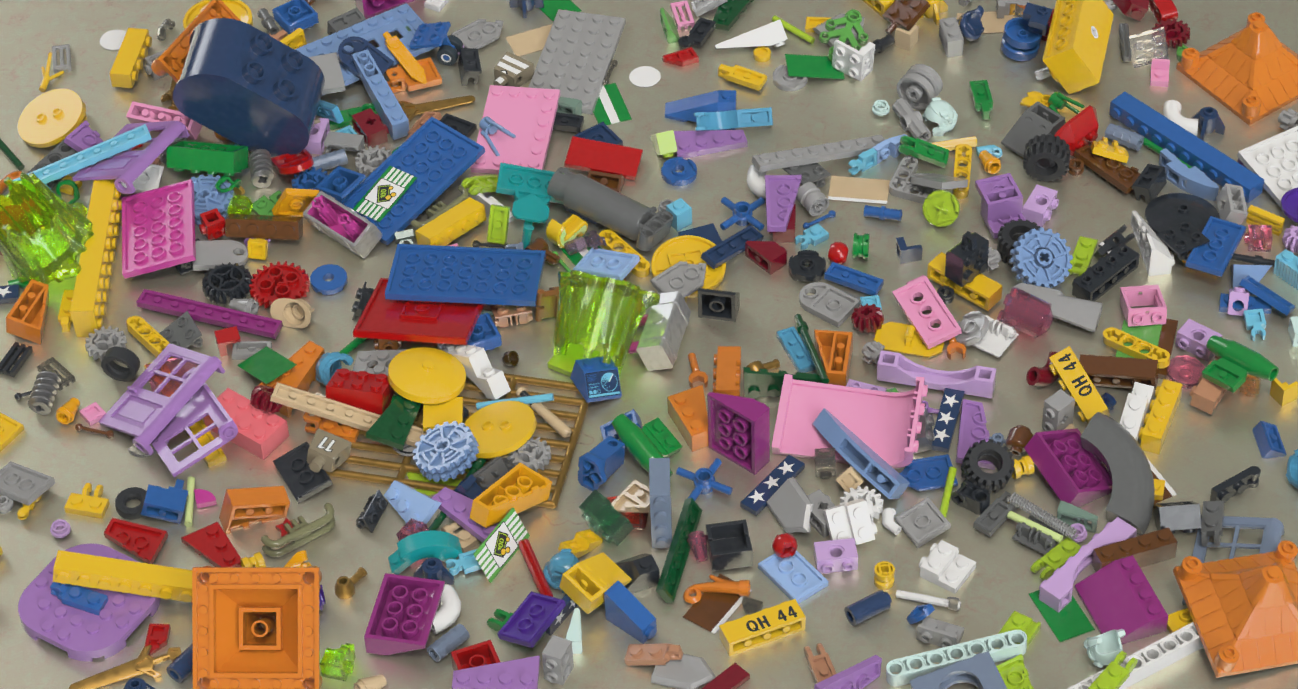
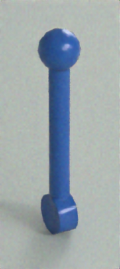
M831 210L825 216L809 223L805 222L803 228L807 229L829 217L834 218L836 212Z

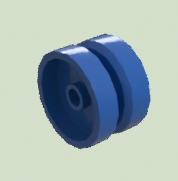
M1022 17L1013 18L1007 21L1004 26L1001 50L1010 59L1029 61L1037 56L1042 35L1029 32L1028 22Z

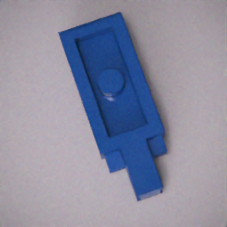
M53 582L50 586L51 594L57 596L62 601V604L98 616L109 600L108 595L77 585H64Z

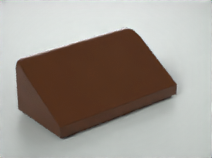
M588 170L587 177L621 193L625 183L624 176Z

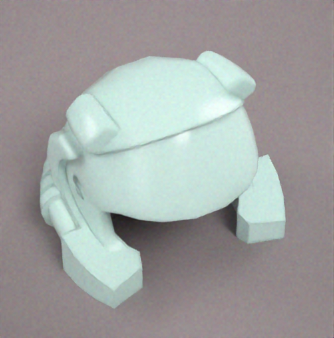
M940 97L931 98L932 102L925 109L922 118L925 121L929 120L939 124L938 127L932 129L933 136H944V133L951 131L955 127L958 114L948 102L941 100Z
M1124 629L1110 630L1101 635L1086 638L1083 643L1084 648L1087 649V655L1094 661L1093 664L1096 667L1108 666L1123 651L1120 638L1126 635Z

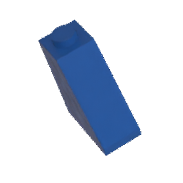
M617 581L604 593L606 620L644 644L648 639L653 638L657 632L656 618L621 582Z

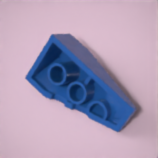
M717 90L665 103V118L681 122H696L694 113L736 110V90Z

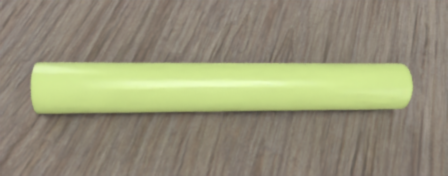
M192 476L187 478L188 495L184 525L187 527H191L193 523L195 477Z
M1009 511L1007 518L1017 523L1025 522L1031 529L1035 527L1037 531L1041 530L1043 533L1051 535L1056 542L1060 543L1063 539V535L1013 511Z

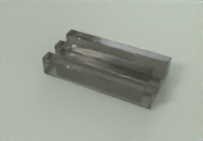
M53 357L37 366L39 372L48 370L56 373L61 378L58 388L60 391L63 390L64 385L66 387L69 386L70 381L72 383L76 381L75 376ZM51 363V364H52L56 369H58L66 378H63V377L58 373V371L55 370V369H53L49 364Z

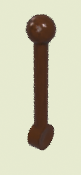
M80 423L75 425L77 431L85 430L106 435L109 439L114 437L112 430L106 432L82 426Z

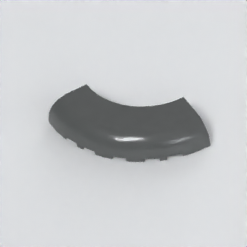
M1097 412L1082 433L1081 443L1082 448L1094 454L1106 465L1113 482L1112 494L1105 509L1107 520L1112 522L1119 517L1136 528L1138 535H1144L1149 526L1155 502L1154 479L1150 464L1142 448L1129 431L1111 417Z

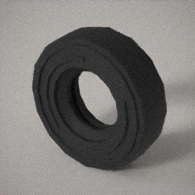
M131 487L121 491L115 499V507L118 514L124 519L129 520L144 517V515H141L147 491L138 487ZM138 499L141 501L140 505L129 508L126 506V503L130 500Z

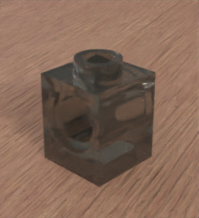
M835 448L815 449V477L831 479L832 476L836 475Z

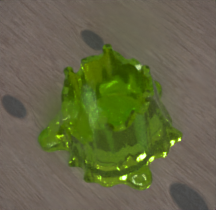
M21 172V181H12L10 177H6L4 183L7 185L9 193L6 196L0 194V252L12 278L17 279L21 283L25 281L30 282L33 279L48 285L52 281L61 283L65 279L78 275L81 271V266L76 261V258L80 253L87 250L85 243L94 235L92 231L93 223L86 218L87 208L80 202L70 205L36 177L33 172L28 175Z
M571 270V272L558 271L559 295L553 344L555 345L553 354L566 355L570 343H582L585 350L583 358L591 359L594 349L602 343L604 348L602 363L610 364L611 357L615 356V367L618 368L620 377L640 321L649 307L659 304L661 295L640 289L641 287L629 281L598 277L577 270Z

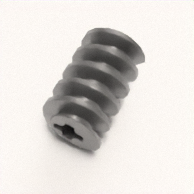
M257 149L248 157L251 181L255 187L266 188L271 185L274 178L271 154L265 149Z
M42 371L36 376V381L28 400V406L37 414L48 415L51 413L53 401L61 382V378L56 373Z

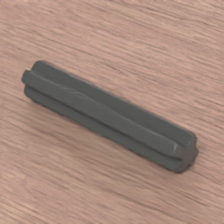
M1120 23L1119 38L1122 61L1130 62L1132 54L1129 27L1127 23Z

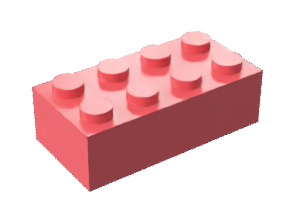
M227 388L217 397L238 427V434L231 442L260 459L265 460L289 437L287 420L274 413L255 409L250 404L251 401L230 388ZM209 415L203 418L207 427L214 423ZM216 426L211 431L218 434V427Z

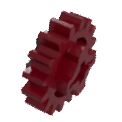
M1167 19L1166 22L1161 20L1160 24L1156 23L1155 27H1152V40H1154L1155 44L1159 43V47L1166 46V49L1169 46H1172L1173 49L1177 45L1182 47V43L1187 44V40H1190V27H1188L1187 23L1183 24L1182 20L1179 22L1176 19L1173 21Z

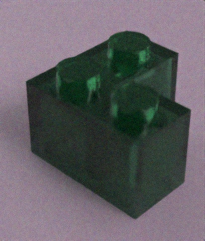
M594 490L579 506L583 513L581 515L582 518L588 522L587 526L595 533L597 531L602 533L601 537L608 543L612 541L618 546L634 529L630 521L615 510L611 502L597 490Z

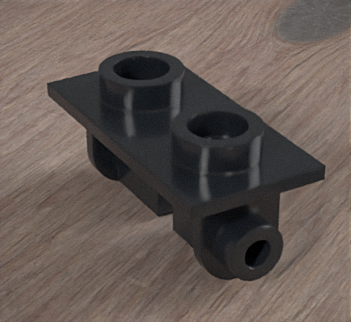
M367 282L364 283L362 288H358L355 298L358 300L354 302L351 312H354L352 320L356 316H361L374 291L373 288H366Z
M377 490L376 494L369 496L363 508L365 512H361L356 520L358 528L363 529L367 527L371 533H373L388 505L380 490Z

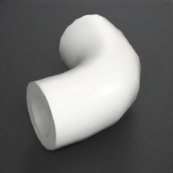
M1176 100L1166 101L1163 105V116L1197 136L1198 119L1182 116L1180 102Z
M752 164L747 173V185L753 194L766 200L765 175L767 171L759 172L754 164Z
M451 585L444 586L439 602L441 607L436 612L431 628L435 635L452 626L460 616L461 601Z

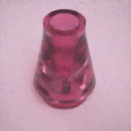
M695 531L688 534L689 539L687 542L696 558V562L708 560L707 535H704V531Z

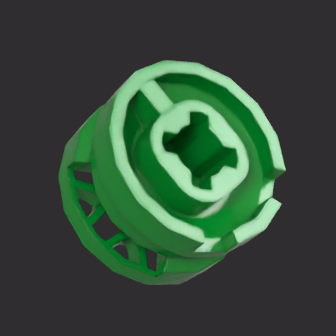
M854 233L853 259H856L857 256L862 257V259H868L870 234L859 236L857 233Z

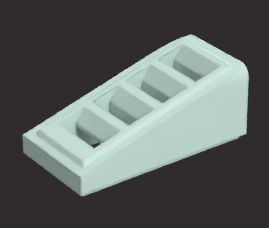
M579 608L574 609L565 638L572 641L573 654H582L583 652Z

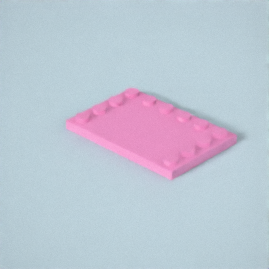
M490 85L482 119L487 116L490 117L497 124L515 134L516 137L513 138L499 129L494 134H488L500 156H496L485 137L481 134L482 129L480 128L476 143L485 148V153L471 165V172L499 174L500 163L544 170L558 101L561 95L560 90Z

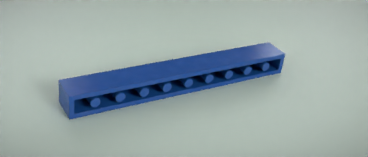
M1123 92L1110 102V116L1161 148H1166L1190 166H1196L1218 185L1224 187L1227 183L1243 187L1245 202H1251L1263 192L1264 179L1127 92Z

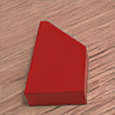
M690 47L663 55L662 61L684 67L698 63L699 57L694 49Z
M149 623L144 646H152L148 654L149 656L168 644L171 630L170 624Z

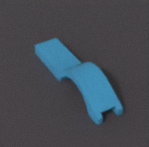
M772 107L694 113L697 123L695 131L773 125Z

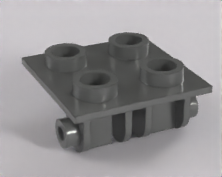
M818 163L782 168L789 175H802L801 185L812 182L817 187H824L826 184L825 178L831 176Z
M188 311L159 333L170 344L187 348L190 345L200 348L203 345L202 334Z
M1030 515L1027 518L1054 532L1061 534L1060 532L1055 530V528L1053 529L1047 524H1044V522L1039 521V519L1034 518V516ZM1018 522L1016 525V530L1018 531L1012 537L1013 540L1043 555L1048 553L1058 543L1051 535H1047L1041 530L1037 531L1035 527L1031 529L1025 522Z

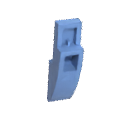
M1166 148L1160 151L1159 165L1165 167L1166 179L1187 193L1206 200L1216 201L1219 186L1208 178L1204 172L1200 171L1196 166L1189 169L1186 164H1183Z

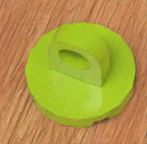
M936 190L930 193L924 200L922 207L926 220L937 227H946L952 224L960 211L959 201L956 196L946 190Z

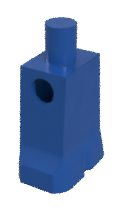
M608 436L591 451L579 457L578 481L581 486L593 492L598 490L624 464L625 449L627 448L620 439L617 440Z

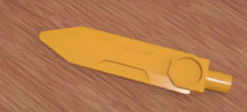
M388 31L383 34V37L386 39L385 45L411 78L424 85L427 84L425 72L421 65L396 35L392 37Z

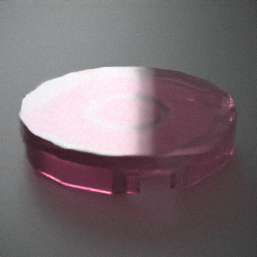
M1182 355L1170 360L1166 372L1170 381L1183 384L1182 388L1191 389L1194 385L1198 386V380L1205 367L1196 358Z

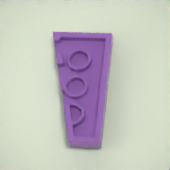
M743 130L674 131L678 150L675 154L676 157H683V159L748 147Z
M966 399L962 401L956 463L962 464L968 449L975 442L980 443V440L984 439L988 442L990 438L989 430L986 428L987 421L983 403ZM982 460L977 462L981 468L995 470L996 466L990 461Z
M874 655L815 684L814 689H863L880 676L882 658Z

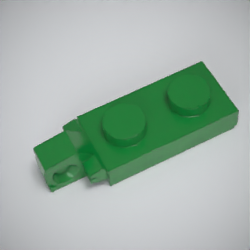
M969 81V88L976 111H981L983 120L990 119V110H993V100L988 81Z

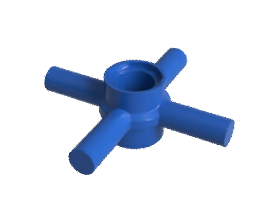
M726 197L722 198L721 203L733 211V216L720 224L722 230H726L735 223L739 226L751 224L759 231L763 230L764 224L752 216L754 210L765 204V200L762 197L751 204L744 201L735 204Z
M716 458L709 468H700L696 473L678 467L677 475L694 481L695 488L688 498H693L696 501L700 494H709L713 489L731 495L733 488L716 482L713 476L722 464L720 459Z

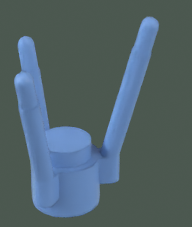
M488 116L480 121L481 134L485 137L495 155L500 156L488 134H494L499 129L513 138L516 135L497 124Z

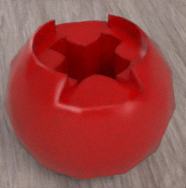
M834 242L830 245L828 259L831 263L835 262L842 265L846 262L849 251L847 245L842 242Z
M789 533L777 535L772 542L773 552L780 558L792 557L797 551V540Z

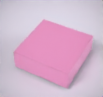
M97 402L79 411L80 416L90 426L99 422L106 414Z

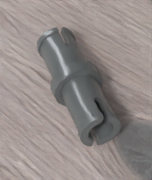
M260 9L257 15L261 20L262 26L267 29L268 33L275 35L279 31L275 24V19L270 16L267 9Z

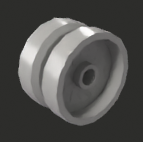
M925 64L911 66L897 83L899 97L906 100L916 110L926 109L930 102H932L931 98L937 97L943 89V83L939 74Z

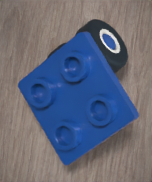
M450 22L423 23L418 26L409 47L410 49L440 47L437 52V59L440 63L450 66L456 63L460 48H463V43L456 36H447L451 26Z

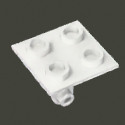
M985 315L989 320L988 331L979 342L972 346L999 358L1019 333L1014 330V327L1005 325L1003 322L999 323V320L994 321V319Z

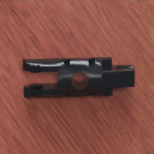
M1125 224L1098 245L1100 248L1094 254L1097 260L1109 254L1113 248H1116L1121 243L1126 245L1135 238L1133 233L1124 238L1122 233L1127 229Z

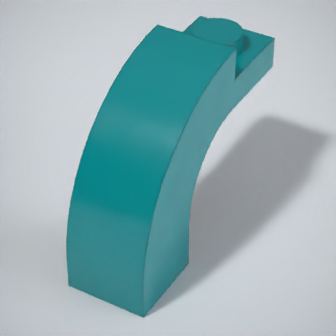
M430 530L409 535L397 542L398 550L390 555L388 560L392 573L399 575L420 559L433 557L446 563L448 559H456L458 554H462L463 551L458 537L448 532Z

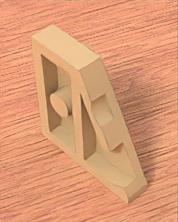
M635 479L609 505V508L613 512L649 513V487Z

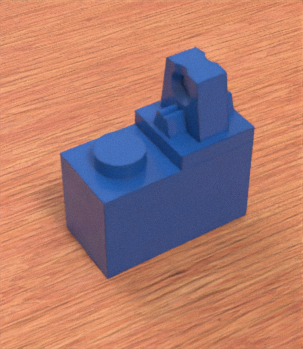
M177 479L175 487L169 486L168 489L148 484L141 515L180 524L188 495V490H183L184 480Z

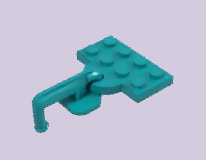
M500 163L496 193L514 196L515 201L513 202L512 215L516 219L525 220L522 235L523 247L525 249L530 245L532 231L534 230L533 222L544 223L548 220L549 203L563 204L562 201L555 200L554 197L547 193L549 182L555 172Z

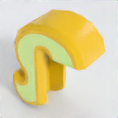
M575 214L571 215L562 224L551 219L546 227V236L551 243L565 249L575 241L577 236L582 237L586 233L588 223Z

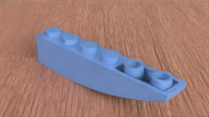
M369 50L351 54L364 87L383 124H386L391 138L396 140L408 136L409 119Z
M823 408L813 422L816 429L852 467L888 499H899L910 482L827 409Z

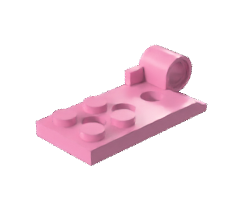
M927 276L917 277L907 282L905 286L892 291L898 305L912 326L915 327V331L927 349L962 334L960 326ZM919 297L923 298L921 301H914ZM925 310L932 311L928 315L922 314V312ZM937 323L940 324V327L932 328L931 325Z

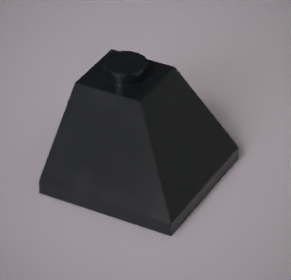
M644 553L615 563L632 579L625 586L632 594L658 585L660 579L659 568L652 554Z

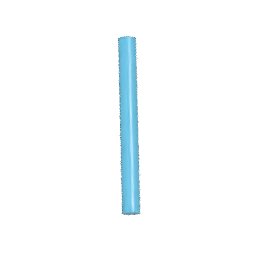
M549 393L477 402L476 408L480 410L485 406L501 401H519L525 404L554 401V395Z

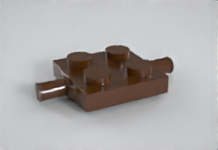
M895 0L882 15L885 20L891 22L885 32L891 35L896 28H903L909 31L930 7L929 2L926 0Z

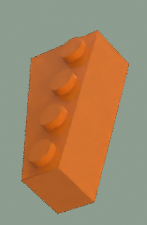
M308 341L289 358L290 361L297 364L270 383L265 384L261 382L259 385H267L275 389L278 382L308 392L310 384L316 380L315 367L321 356L325 354L324 348L312 341ZM283 405L279 413L289 418L292 415L293 408Z
M718 346V352L714 354V366H717V368H713V380H716V382H713V393L740 396L741 346Z

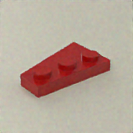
M112 518L104 531V536L144 562L153 564L168 538V532Z
M218 522L181 537L183 544L192 547L195 553L203 555L215 567H242L241 557Z

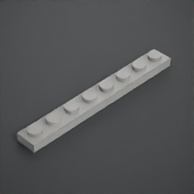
M874 135L772 153L753 155L752 163L759 172L854 157L873 148L885 139L882 135Z

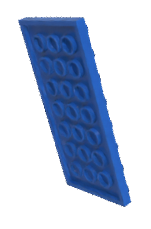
M431 117L340 203L353 209L389 166L417 177L380 222L356 212L375 224L383 234L379 241L388 246L394 240V233L407 228L412 220H415L485 153V148L436 118Z
M397 244L385 290V299L536 307L537 291L540 288L546 251Z

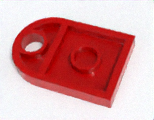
M306 149L298 154H282L271 158L272 166L283 175L304 171L314 164L312 155Z

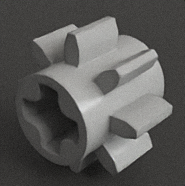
M1290 108L1288 111L1283 110L1278 117V122L1281 123L1279 127L1287 131L1298 126V112Z
M989 247L987 271L998 268L997 263L1001 261L999 252L996 249L992 250L991 247Z
M876 341L866 343L862 348V353L865 355L862 359L868 364H877L880 352L885 346Z

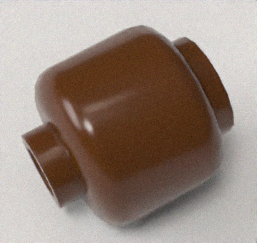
M1017 425L1009 430L1005 445L1013 455L1021 456V454L1027 453L1024 447L1031 440L1033 434L1028 427Z

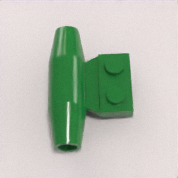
M1215 335L1209 338L1206 345L1207 349L1220 359L1213 360L1202 371L1203 378L1234 393L1246 381L1247 374L1273 381L1277 377L1279 368L1260 353L1233 340Z
M624 414L617 416L611 423L621 442L625 444L628 451L648 473L649 458H668L679 452L683 447L659 418L646 423L642 429ZM670 469V477H671V476L673 475V472H672V470Z

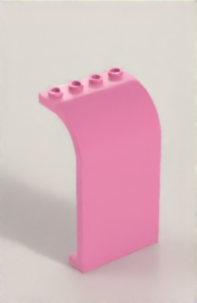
M785 374L771 446L772 452L778 455H791L793 457L849 464L813 425L815 419L825 408L891 467L902 468L908 466L913 461L914 452H918L919 441L916 440L917 434H921L922 422H919L920 415H924L925 403H922L923 397H927L928 385H925L924 377H916V388L911 391L884 392L794 380L792 375Z

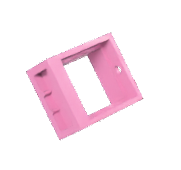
M1158 285L1120 287V306L1128 327L1166 324L1167 307ZM1150 305H1154V306H1155V307H1144V308H1131V307H1134V306H1150Z

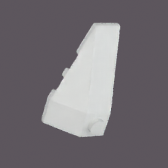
M777 20L716 44L715 49L775 45L776 48L784 45V41L788 38L781 20Z
M1132 211L1131 227L1148 276L1171 274V268L1174 266L1173 254L1170 255L1168 247L1156 236V233L1136 211Z

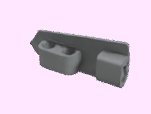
M1019 283L1012 287V291L1020 305L1090 332H1095L1096 327H1098L1103 303L1065 296L1059 290L1026 283Z

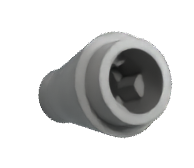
M233 298L229 304L230 309L255 315L259 309V304L254 299Z

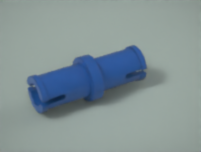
M865 205L864 217L880 218L883 221L885 219L901 221L902 210L886 208V206L875 207Z

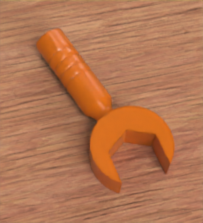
M955 337L949 339L947 357L951 360V354L958 352L962 354L964 359L966 357L965 345L957 342Z
M695 353L688 354L692 373L689 375V386L693 388L694 382L701 381L706 388L708 386V376L705 372L699 370Z

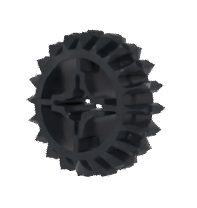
M222 262L221 266L215 265L214 269L209 268V272L205 273L204 278H202V289L206 298L211 303L216 302L217 305L224 304V306L230 304L233 298L246 299L250 295L251 288L249 284H253L249 270L245 269L244 265L239 266L238 263L232 265L231 262L225 265Z

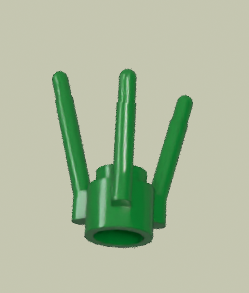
M1054 92L1048 100L1049 108L1058 114L1060 113L1057 109L1062 110L1064 107H1067L1076 114L1080 113V111L1067 102L1080 108H1085L1083 104L1064 96L1061 92Z

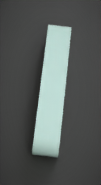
M1012 630L894 659L887 663L886 680L889 685L894 687L910 684V680L918 676L950 666L957 661L971 658L976 655L974 654L975 652L984 653L989 651L994 663L1012 659L1020 654L1023 656L1027 650V635L1022 630Z

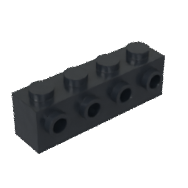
M1121 243L1116 248H1113L1105 257H1101L1095 265L1089 267L1081 276L1073 280L1072 295L1076 298L1096 301L1138 268L1140 254Z

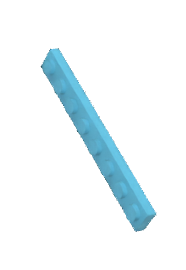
M146 124L11 180L13 190L16 196L25 194L30 190L61 179L63 176L77 172L89 165H94L103 159L110 158L122 151H127L136 145L146 143L152 139Z

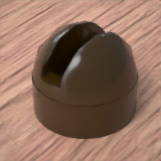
M516 351L505 352L502 357L503 363L506 366H516L519 362L518 353Z

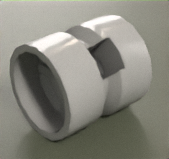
M807 182L799 187L796 199L805 207L810 215L819 216L826 211L829 206V199L824 193H821L814 183Z

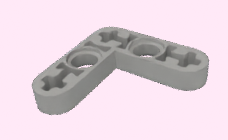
M910 155L905 156L901 160L889 183V193L892 196L921 204L924 203V200L930 193L938 189L910 183L911 174L916 173L918 169V159ZM905 174L908 177L902 178L899 175ZM911 191H918L919 193H918V194H912V193H910V192H911Z

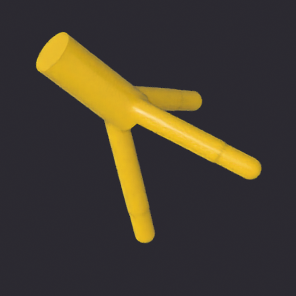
M51 52L48 53L46 71L43 66L41 67L43 80L39 87L41 92L46 91L51 80L64 74V71H60L49 76Z

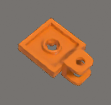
M431 57L416 60L424 69L427 80L425 85L411 78L401 64L395 68L388 69L386 71L389 79L387 83L392 92L406 91V88L410 92L442 84V78Z
M307 412L304 413L303 420L307 422L305 426L306 432L315 434L319 428L352 443H356L360 429L345 424L338 425V422L317 415L309 416L310 413Z

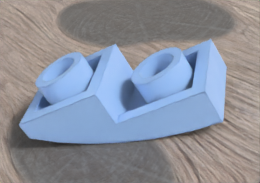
M898 135L875 145L873 148L877 151V164L888 158L889 155L894 158L899 156L901 153L898 148L902 145L900 138L907 135Z

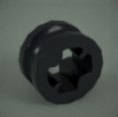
M942 286L937 290L945 305L953 302L954 290L952 287Z

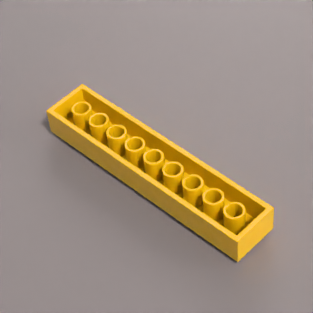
M116 179L94 180L70 310L76 337H89V333H95L94 329L100 330L101 326H104L102 316L106 315L105 302H108L107 289H110L109 275L113 273L111 263L115 261L114 249H117L116 236H119L118 223H121L120 211H122L121 192L116 189L114 184Z

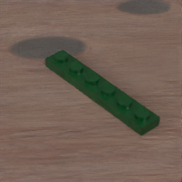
M693 498L685 499L656 588V592L667 604L674 602L703 511Z

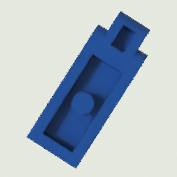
M1221 293L1219 312L1228 313L1229 294ZM1249 296L1248 310L1263 309L1264 314L1272 312L1271 305L1259 297ZM1236 300L1233 302L1232 307L1235 311H1241L1244 308V303Z

